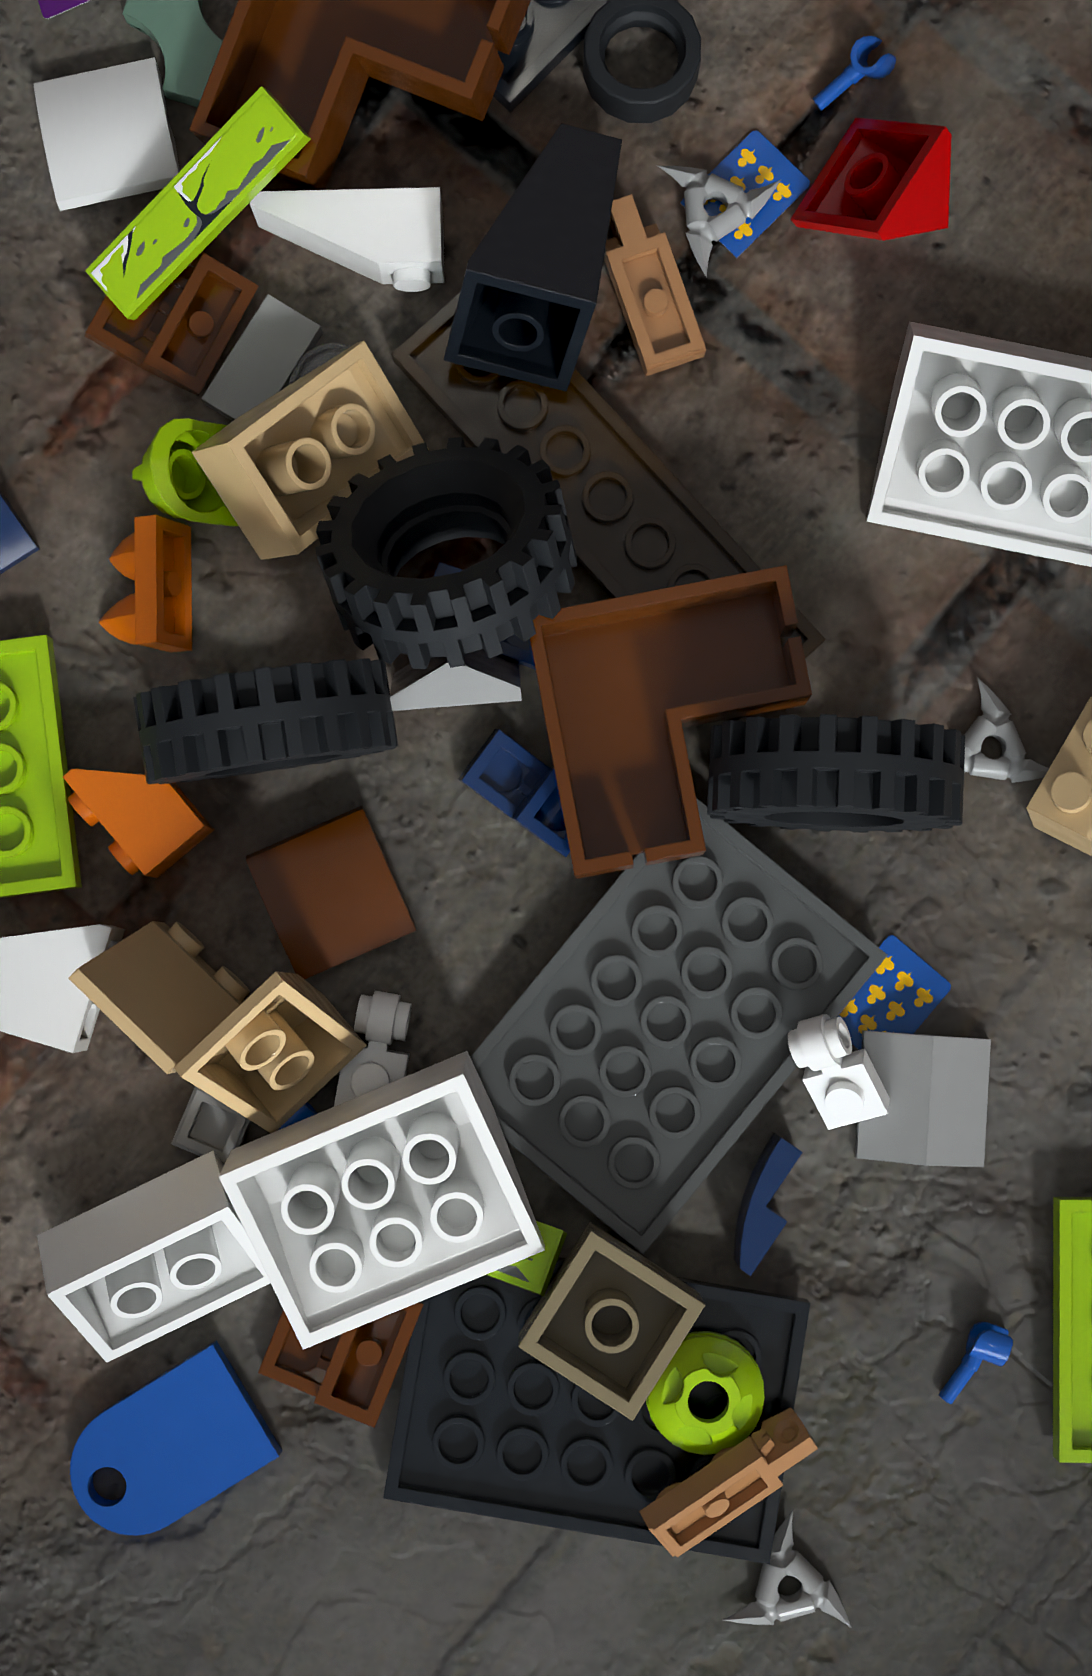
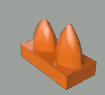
M159 515L134 517V532L121 541L109 557V561L122 575L135 581V593L130 594L113 605L99 620V624L115 638L132 645H141L170 653L192 651L191 526Z

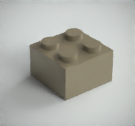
M589 1221L548 1286L545 1295L541 1297L520 1330L518 1347L633 1421L704 1309L705 1303L698 1291Z

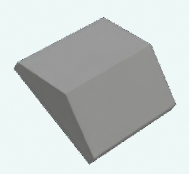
M484 649L465 654V666L450 668L447 657H431L427 669H415L411 667V664H408L393 675L390 688L392 711L522 701L519 663L499 655L489 659Z
M862 1030L861 1049L865 1048L890 1097L888 1114L857 1122L855 1158L924 1166L984 1167L991 1039Z

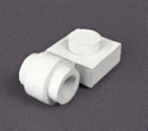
M376 990L373 996L361 994L356 1012L354 1031L366 1034L365 1040L368 1041V1046L340 1070L334 1106L406 1077L410 1054L388 1050L393 1039L405 1041L408 1031L412 1003L401 1002V995Z
M827 1014L818 1015L799 1021L797 1029L789 1031L788 1045L792 1058L799 1068L805 1067L803 1082L828 1130L888 1114L890 1097L865 1048L852 1052L850 1033L841 1017L831 1019Z

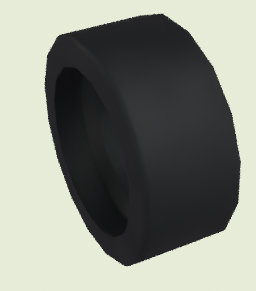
M677 0L607 1L593 15L584 35L583 78L591 98L607 114L628 123H653L673 115L689 100L698 79L701 62V36L693 16ZM632 27H649L664 33L675 44L678 51V65L673 77L666 83L651 89L632 88L618 82L609 73L605 64V50L610 39L617 33Z

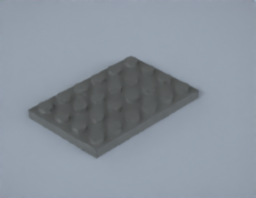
M697 798L706 852L700 856L647 866L644 853L638 854L633 860V868L624 870L470 1057L495 1110L505 1140L643 1255L797 1067L788 1045L789 1031L797 1029L799 1021L818 1015L827 1014L831 1019L838 1017L888 956L733 827L724 822L723 819L710 818V815H707V806Z

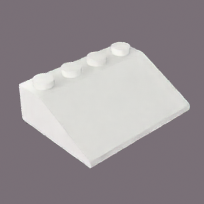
M909 321L893 384L866 517L867 522L1092 567V358Z
M468 1051L232 1149L219 1174V1179L303 1350L545 1251L544 1241L495 1110Z

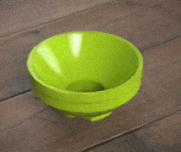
M711 1331L691 1332L687 1334L646 1399V1405L651 1420L659 1432L673 1445L691 1453L701 1455L717 1454L722 1449L736 1446L745 1440L755 1429L763 1409L765 1398L764 1381L757 1363L749 1351L738 1341L724 1334ZM704 1381L716 1382L727 1392V1405L724 1411L713 1419L699 1418L688 1407V1398L691 1390L697 1384Z

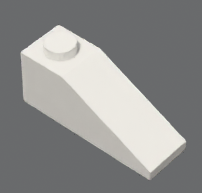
M440 187L260 191L250 202L258 227L381 284H393V287L400 291L418 292L429 289L431 283H445L443 206Z

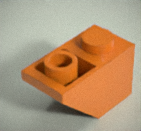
M71 769L63 776L64 780L74 790V793L67 798L69 803L90 826L93 827L98 822L104 826L115 840L108 846V849L131 875L140 870L144 876L158 878L215 830L175 782L147 784L146 776L143 774Z

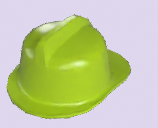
M185 418L172 419L158 429L142 457L141 465L132 470V479L142 482V487L149 501L158 511L173 518L186 519L198 523L231 527L239 526L192 454L193 450L227 425Z

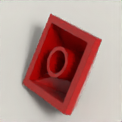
M855 118L790 220L796 227L883 241L948 228L952 134L946 126Z

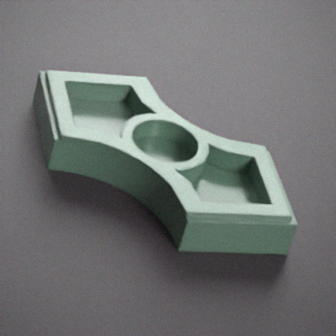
M127 0L123 10V16L127 24L148 35L163 53L165 80L162 89L166 98L198 108L223 42L209 28L203 18V0Z

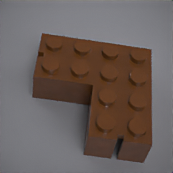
M238 0L189 130L206 145L249 98L263 86L272 93L311 138L276 177L308 190H325L369 77L483 121L504 70V65L497 51L510 55L531 0Z
M787 565L561 608L553 619L538 615L533 620L536 634L530 638L576 879L631 869L634 866L632 855L644 853L646 866L703 855L706 852L683 728L802 706L810 699L812 690L801 636L788 638L783 649L780 638L792 636L798 625Z

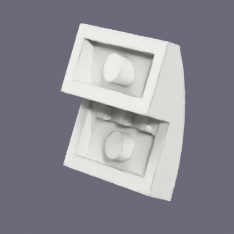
M155 57L33 83L47 163L56 202L60 211L160 190L180 172L175 139L168 121L161 74Z

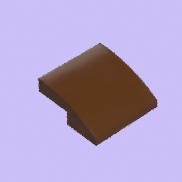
M203 252L202 256H197L136 320L127 319L106 295L87 328L85 337L163 380L199 396L259 286Z
M359 806L246 856V862L291 965L295 973L304 980L417 931L414 920L393 877L388 860L363 806Z
M420 1301L304 1350L283 1309L258 1373L315 1396V1404L375 1428L425 1302Z

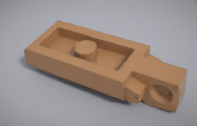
M632 194L613 200L609 221L613 238L606 240L604 261L645 377L704 357L706 353L705 344L666 233L660 234L656 223L643 227Z
M789 1408L763 1421L761 1429L753 1432L751 1437L749 1436L736 1446L719 1451L708 1465L683 1482L672 1484L663 1489L655 1501L639 1512L648 1529L672 1557H679L782 1487L783 1483L779 1476L816 1451L818 1447L801 1419L792 1408Z

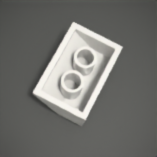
M214 1150L37 1235L47 1295L106 1362L118 1358L270 1284L261 1262L219 1179V1174L224 1164Z

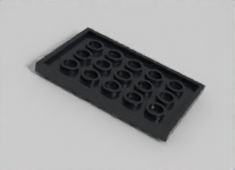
M558 1257L548 1286L566 1258ZM484 1275L423 1300L425 1302L409 1341L383 1499L663 1546L648 1529L639 1511L655 1501L663 1489L672 1484L683 1482L708 1465L716 1454L701 1455L691 1453L673 1445L659 1432L651 1420L646 1401L632 1421L519 1348V1332L541 1299V1295ZM676 1277L698 1291L705 1303L704 1309L688 1333L711 1331L724 1334L738 1341L747 1349L760 1369L764 1381L765 1398L761 1417L749 1436L751 1437L753 1432L761 1429L763 1421L789 1408L794 1410L811 1304L809 1300ZM704 1381L697 1384L691 1390L688 1398L690 1411L702 1419L716 1418L724 1411L727 1405L726 1390L720 1384L712 1381ZM784 1472L779 1476L781 1482H783ZM782 1487L688 1551L770 1564Z

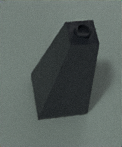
M563 123L560 124L468 260L443 361L567 392L597 304L622 139Z

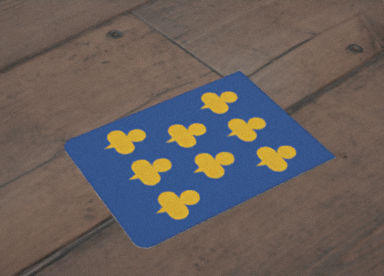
M752 131L708 175L713 173L741 186L745 193L752 189L767 186L778 180L781 181L766 204L753 219L747 217L744 224L719 241L738 258L810 185L809 179L759 131ZM683 199V200L680 202V204H681L682 206H684V207H685V199ZM707 200L704 204V209L709 216L720 215L727 209L718 200Z
M894 935L888 936L879 946L888 956L838 1016L847 1025L852 1045L858 1050H861L862 1030L913 1034L951 989V984Z

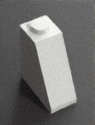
M98 924L0 938V1031L71 1053L87 1051L100 1009L68 978L77 968L120 942L125 929L112 925Z

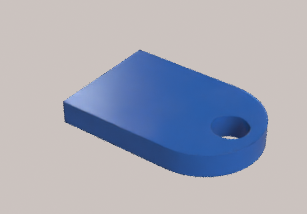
M216 1340L99 1413L82 1431L74 1446L70 1462V1479L79 1505L95 1523L118 1534L145 1535L169 1526L278 1458L282 1449ZM103 1467H111L118 1470L126 1481L125 1495L116 1500H108L101 1497L96 1492L93 1484L95 1471Z

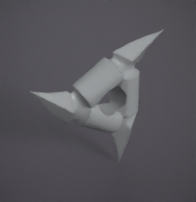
M658 166L671 175L682 187L687 189L684 192L686 226L690 231L686 232V236L706 278L709 256L713 247L712 241L717 242L744 224L747 217L753 219L766 204L781 181L778 180L767 186L752 189L745 193L743 187L713 173L707 175V170L683 166ZM707 200H718L727 209L720 215L709 216L704 209V204Z
M977 677L983 715L978 716L964 734V773L969 772V775L999 780L1010 778L1011 783L1045 777L1049 768L1031 759H1025L1026 751L1014 722L1009 720V716L1012 714L994 692ZM986 737H994L999 741L1002 752L998 759H989L981 753V745Z
M792 1510L774 1534L770 1564H762L755 1593L757 1601L751 1602L739 1612L723 1619V1621L753 1625H774L776 1619L782 1622L813 1613L819 1607L822 1612L839 1619L852 1628L842 1602L830 1580L824 1582L823 1576L797 1550H792L794 1545ZM786 1575L794 1576L801 1582V1588L795 1594L785 1596L778 1592L779 1582Z

